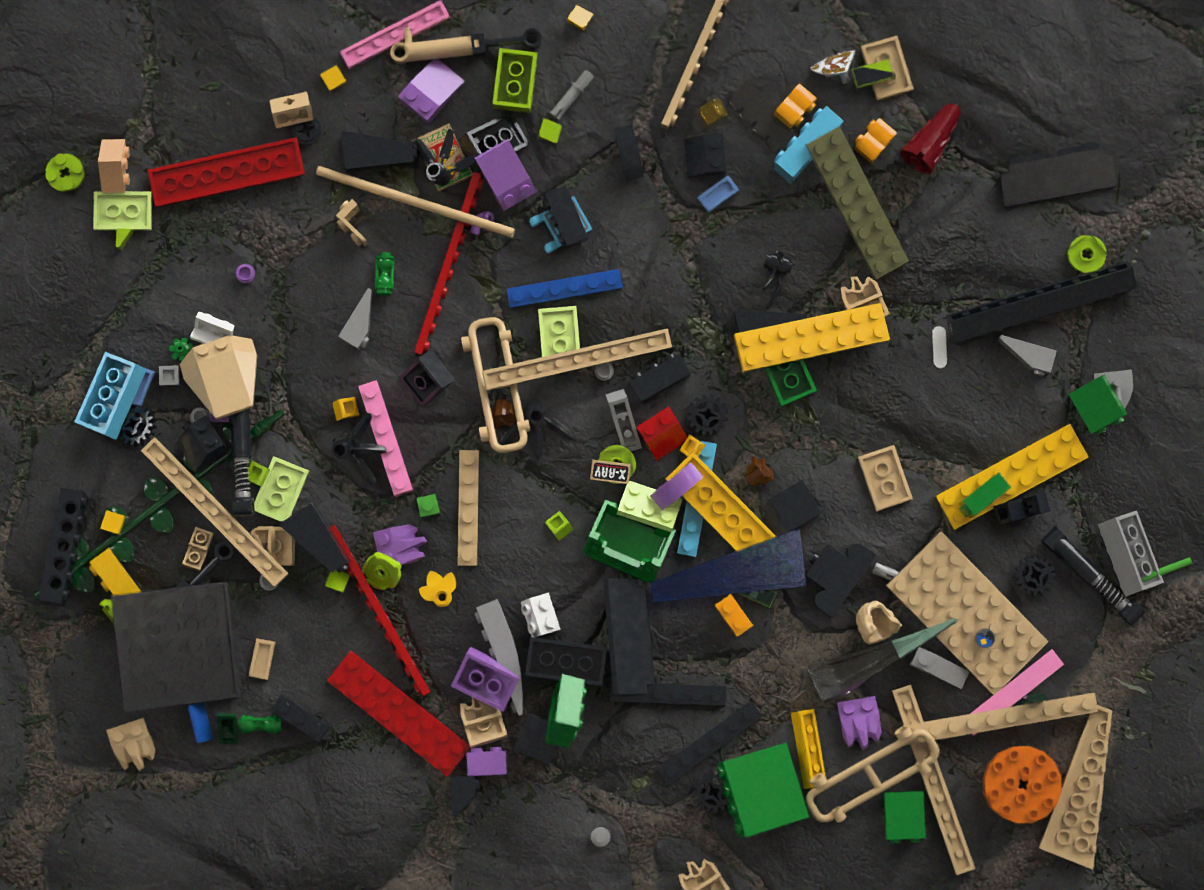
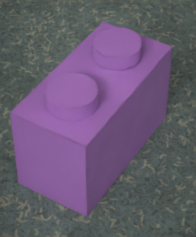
M492 747L489 752H483L482 748H471V752H467L468 776L507 774L506 751H502V747Z

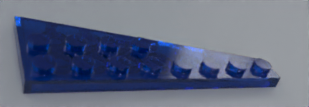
M800 529L792 530L651 582L653 602L806 586Z

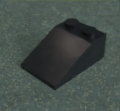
M511 112L465 133L458 140L467 157L474 153L482 154L506 139L510 141L515 152L529 145L528 140ZM475 162L472 166L475 172L479 173L481 169L477 162Z

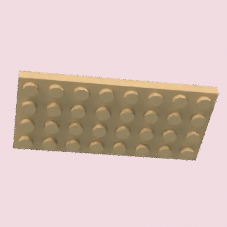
M939 532L886 585L927 628L954 618L957 619L955 624L935 637L992 695L999 692L1049 642L942 532ZM980 629H989L994 633L995 642L991 647L982 648L976 644L975 635Z

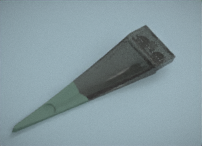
M957 619L948 620L881 645L825 660L808 669L822 701L826 704L841 695L848 694L955 624Z

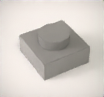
M159 366V385H179V366Z

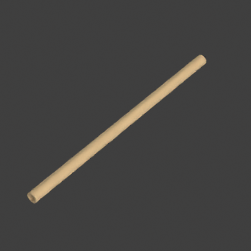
M318 166L316 171L318 176L512 238L515 233L514 228Z

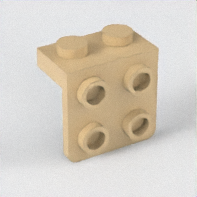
M353 199L350 202L345 201L339 208L341 211L336 215L338 226L345 233L349 231L351 239L358 246L362 244L366 247L368 245L366 239L348 222L359 211L358 204Z

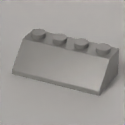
M1137 510L1098 524L1107 553L1111 558L1114 571L1117 574L1125 597L1164 583L1162 576L1158 573L1159 568ZM1153 571L1158 573L1156 578L1142 583L1141 578L1151 575Z

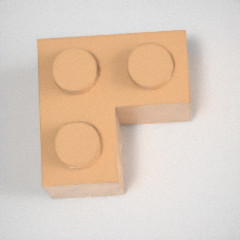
M125 139L102 140L98 166L102 193H125L126 185H129V174H126L125 171L128 167L129 147H126Z

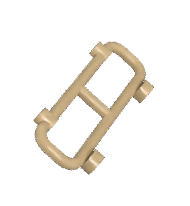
M489 317L474 321L468 329V336L461 337L463 351H472L486 426L479 427L481 442L489 441L495 451L508 453L520 450L526 445L527 432L530 431V425L528 420H524L517 383L498 387L510 386L520 440L517 443L508 445L498 444L487 393L488 390L485 388L482 375L483 368L476 329L488 325H496L498 327L505 365L513 364L509 346L512 336L511 331H506V327L500 319Z
M905 725L895 731V735L898 738L897 741L827 780L823 773L814 776L810 780L814 788L806 796V805L812 816L820 822H829L834 819L836 822H841L847 817L846 812L917 772H920L921 775L928 773L931 770L929 765L933 764L939 756V748L932 735L925 730L911 732L909 726ZM919 737L924 738L932 751L931 755L926 759L917 761L912 767L881 784L871 764ZM864 769L874 788L843 806L834 808L830 813L822 815L814 804L813 798Z

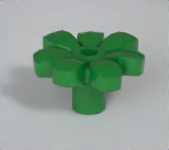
M176 338L173 340L174 346L171 345L169 351L174 352L171 356L174 360H177L179 357L180 362H182L194 346L192 343H188L187 338H182L181 342Z

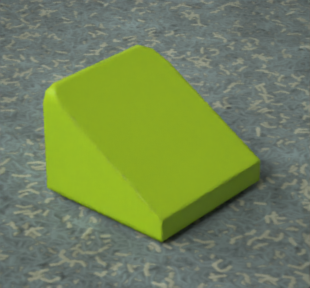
M543 119L538 139L557 144L562 125L548 119Z
M116 229L115 246L118 250L124 248L134 232L132 229Z
M560 511L544 522L558 540H561L574 530Z
M337 571L330 572L325 586L344 593L350 574L344 572L338 574Z

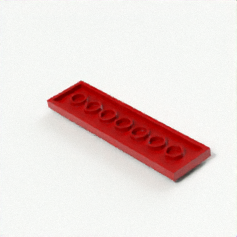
M297 137L148 169L156 208L305 175Z
M353 651L348 653L327 680L446 777L450 775L470 750V745Z

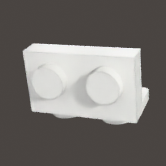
M198 312L190 339L204 344L228 335L233 336L234 325L214 318L210 314Z
M549 593L521 602L522 613L525 615L531 637L536 638L560 630Z

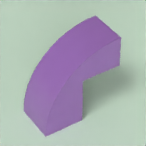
M689 463L674 477L655 490L650 497L661 510H664L692 488L703 476L692 463Z

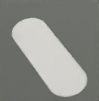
M938 326L932 332L933 357L935 366L943 368L947 364L946 331L943 327Z

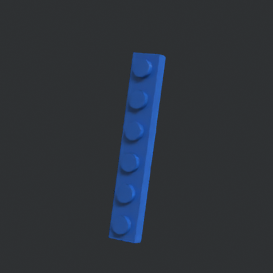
M616 269L508 288L507 294L510 308L623 289L620 270Z

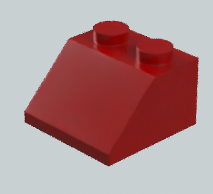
M669 406L636 427L637 432L656 461L683 445L687 439L683 428Z

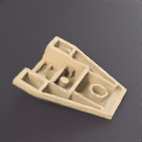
M228 335L193 347L180 363L184 381L216 420L253 408L257 353L252 339Z

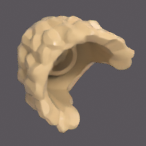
M878 601L864 604L858 610L856 616L858 631L861 633L863 641L869 645L885 641L892 634L898 633L902 626L898 619L894 617L892 611L888 610Z

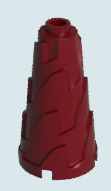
M954 103L946 104L903 146L900 156L909 166L913 163L916 165L914 169L923 174H931L961 115L959 106Z

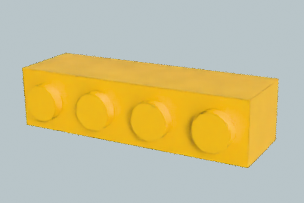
M110 548L90 561V570L95 576L99 575L103 580L101 585L107 592L110 590L113 595L141 592Z

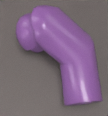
M489 211L476 215L489 221L494 220L493 213ZM472 225L470 233L479 235L481 228Z

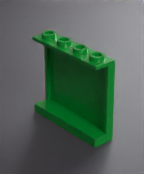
M787 743L778 744L717 763V773L724 784L723 793L728 798L730 804L728 806L729 813L734 818V829L740 838L809 817Z

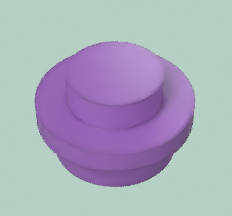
M242 264L236 270V277L242 283H249L255 277V270L249 264Z

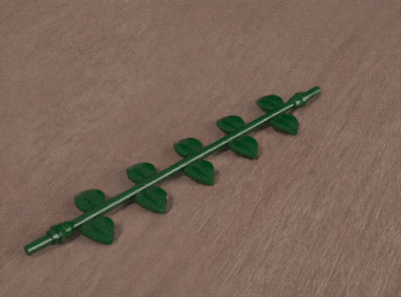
M280 409L268 419L258 421L250 431V440L267 433V430L271 428L270 426L285 415ZM229 418V422H224L223 435L229 441H231V418ZM232 446L227 449L228 454L193 474L212 496L213 489L211 484L202 477L228 457H230L229 465L231 469L236 470L234 466L236 463L232 459ZM184 457L185 467L190 471H193L188 461ZM252 458L249 459L248 467L252 462ZM149 477L145 482L144 493L148 499L156 503L129 522L127 513L121 508L115 506L108 507L107 511L126 517L120 535L113 534L90 552L87 542L81 538L80 546H77L76 549L78 554L76 565L73 564L72 572H74L72 586L83 592L92 593L94 591V576L88 568L83 566L110 546L111 551L119 561L132 563L134 560V547L123 536L148 517H150V524L153 529L159 532L172 533L174 528L173 516L170 511L162 507L182 492L176 487L168 493V487L163 480ZM66 544L65 551L69 548V544ZM61 581L55 582L53 589L60 588ZM40 590L33 594L37 600L39 599Z

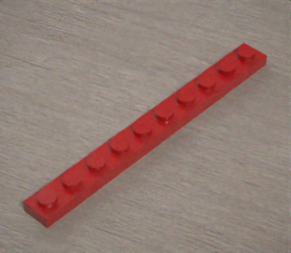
M473 172L461 212L470 214L471 208L475 209L478 198L475 196L477 190L481 191L484 180H481V174ZM457 221L414 351L415 355L422 356L424 352L427 353L429 350V335L434 334L436 328L434 320L436 316H440L442 310L440 302L442 298H446L448 292L446 284L453 277L454 270H452L454 262L457 263L460 252L457 250L459 244L463 245L466 237V234L463 233L465 226L469 227L470 224Z
M336 525L331 526L332 532L351 561L348 564L347 571L351 577H356L358 581L356 586L360 593H365L368 600L365 602L371 611L375 610L377 614L375 619L380 628L384 626L387 631L384 634L389 644L394 643L396 647L395 655L399 661L403 659L406 667H404L406 674L409 678L412 676L416 682L413 684L418 694L422 693L423 696L431 693L430 689Z

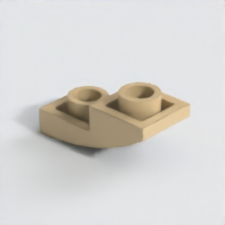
M195 527L182 566L198 572L201 571L214 533Z

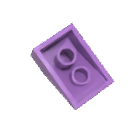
M433 59L405 87L398 98L402 104L429 125L465 81L439 59Z
M508 139L475 157L493 195L504 211L537 192Z
M470 647L451 687L503 712L520 677L490 656Z

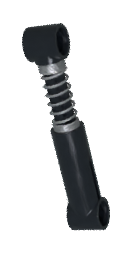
M250 409L230 415L232 459L236 463L234 466L236 467L235 477L237 478L235 480L237 483L235 486L237 488L235 491L236 498L232 501L234 518L254 517L255 514L254 500L250 497L251 492H249L250 488H248V484H250L248 483V479H250L248 477V463L251 458Z
M1054 526L1041 539V542L1063 560L1088 585L1096 586L1095 589L1098 588L1100 590L1099 593L1102 592L1103 596L1107 597V600L1114 603L1115 607L1119 610V616L1130 626H1133L1146 613L1137 602L1132 599L1128 600L1126 597H1123V594H1120V591L1116 590V587H1112V583L1109 584L1108 580L1104 579V576L1101 574L1102 571L1079 551L1057 527Z

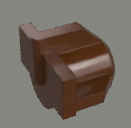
M499 399L494 402V408L491 412L494 427L497 429L504 425L512 427L513 421L516 420L514 405L506 399Z
M753 456L751 458L752 464L745 469L747 483L755 487L757 485H765L769 481L774 480L773 470L765 464V459L759 460Z

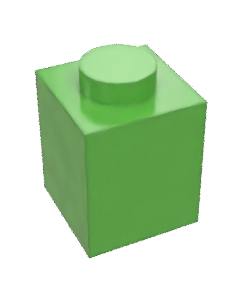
M436 494L416 498L421 518L440 514Z

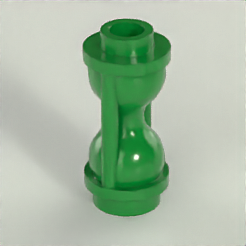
M380 252L379 255L375 256V290L377 295L389 296L392 295L394 290L395 257L391 256L390 252Z
M242 715V719H238V730H242V734L254 731L277 734V732L282 731V717L273 715L265 718H254Z

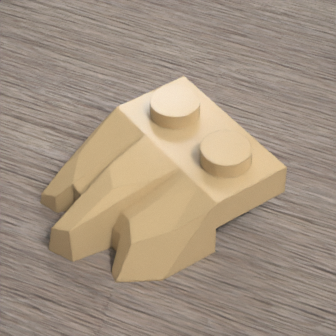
M851 277L852 288L849 290L846 287H841L845 310L881 303L884 317L889 315L877 282L870 277L866 278L863 285L858 277Z
M258 526L250 532L255 540L281 566L295 565V539L282 527Z
M472 697L471 706L468 707L465 703L460 704L461 718L470 748L508 738L500 710L482 703V701Z
M144 718L106 730L113 752L124 770L128 769L129 763L132 762L140 772L145 768L143 758L154 759L156 750Z
M705 859L702 861L701 868L694 862H687L689 875H678L684 890H730L715 865Z

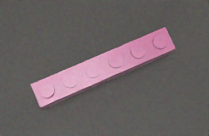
M377 380L358 386L366 411L372 415L370 424L377 445H382L387 449L385 453L381 454L394 496L398 497L413 492Z

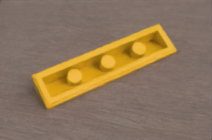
M811 709L791 713L804 789L814 788L810 782L814 776L820 773L825 775L815 711Z

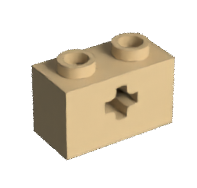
M307 92L270 100L276 128L313 120Z

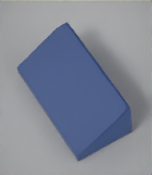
M201 702L188 705L196 742L202 743L212 740L213 735L205 704Z

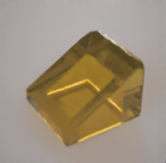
M719 98L713 99L699 108L707 125L727 115Z

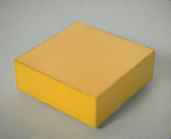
M337 65L320 74L330 92L346 83Z
M689 434L679 451L686 456H689L692 452L699 456L705 444Z
M106 510L100 529L120 535L126 517Z

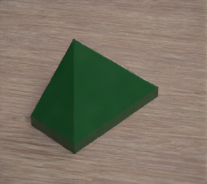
M217 713L219 744H238L237 714Z

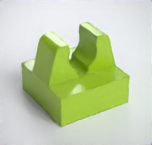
M252 461L248 469V477L250 478L248 480L262 487L270 469Z

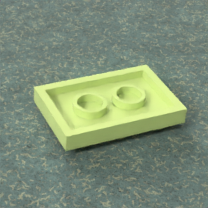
M94 191L93 229L116 230L117 228L152 230V192L125 191V193H102V191Z
M576 306L538 309L542 357L580 349Z
M273 456L268 468L270 472L258 492L254 507L256 512L282 522L292 515L309 470Z
M629 481L617 514L672 532L683 498L679 497L664 510H661L650 497L656 489Z

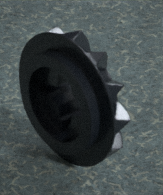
M313 116L311 121L293 124L291 133L293 138L297 137L298 143L312 145L318 141L322 134V128L318 119ZM303 123H305L308 128H313L309 131L310 137H308L306 133L301 132L302 130H304Z

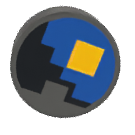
M980 629L975 635V642L979 647L989 648L995 642V635L989 629Z

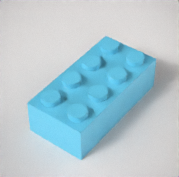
M826 106L823 110L819 108L813 115L811 124L807 122L801 128L800 136L798 138L794 136L787 144V150L785 152L782 150L775 157L774 170L791 184L813 160L805 144L837 126L841 128L844 121L829 107Z
M105 352L75 419V423L116 440L147 369Z

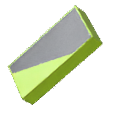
M889 59L852 69L857 88L894 78Z

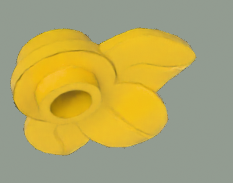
M429 571L427 586L419 588L420 595L426 601H434L439 607L449 605L452 600L451 593L456 588L455 576L450 572L443 578L438 573ZM440 594L446 595V599L444 601L439 600Z

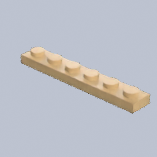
M479 450L459 451L458 566H477Z

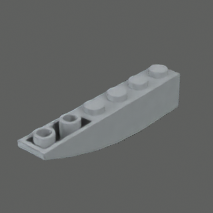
M496 599L476 607L478 612L474 614L478 624L482 623L485 630L481 632L485 642L489 641L492 648H489L492 659H497L498 663L520 677L511 695L513 702L510 703L513 713H518L520 716L523 715V690L518 654L500 603Z

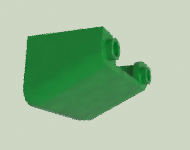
M605 500L584 547V553L594 560L638 579L653 582L676 530L672 529V532L657 527L652 529L627 517L618 515L619 505Z

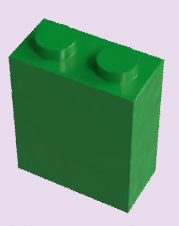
M1105 374L1069 394L1091 434L1097 432L1099 435L1108 430L1107 425L1111 423L1117 425L1125 420L1123 416L1127 415V412Z
M998 472L958 503L961 506L959 510L965 517L969 516L971 519L1010 489L1011 486Z
M923 791L883 793L885 839L890 840V843H902L901 839H909V843L921 842V838H926Z

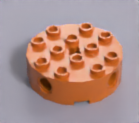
M1030 746L1009 747L998 752L987 764L983 776V795L989 807L1000 818L1014 823H1034L1046 817L1057 806L1062 792L1061 774L1055 762L1045 752ZM1019 780L1026 782L1024 789L1018 788L1020 785Z

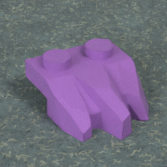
M410 524L373 532L377 552L391 557L401 565L414 563L425 557L424 553L420 552L418 548L425 544L427 540L424 536L415 537L418 527Z
M875 696L837 703L842 734L848 747L853 746L854 741H858L862 750H865L869 747L868 738H872L874 741L879 740L882 732Z

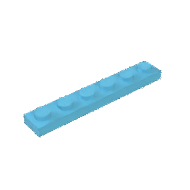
M701 441L705 444V447L698 457L712 471L717 444ZM686 502L677 554L696 557L703 517L688 502Z

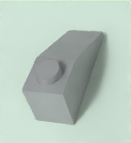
M370 288L366 290L338 336L339 339L357 350H360L361 347L365 348L370 339L368 335L373 295Z
M1004 335L999 337L998 341L1028 369L1033 370L1034 374L1045 376V374L1051 373L1056 350Z
M624 389L606 394L621 446L627 447L630 451L642 448Z
M921 647L916 648L909 663L910 666L962 689L969 674V671Z

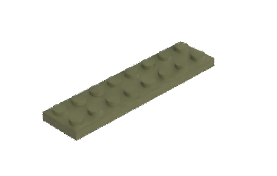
M840 126L805 144L874 279L877 280L907 263L909 260Z

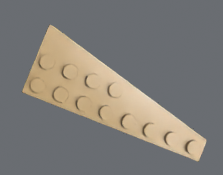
M1097 705L1098 712L1089 713L1063 781L1062 792L1057 806L1052 810L1038 847L1090 869L1094 867L1106 755L1108 752L1107 746L1112 718V710Z

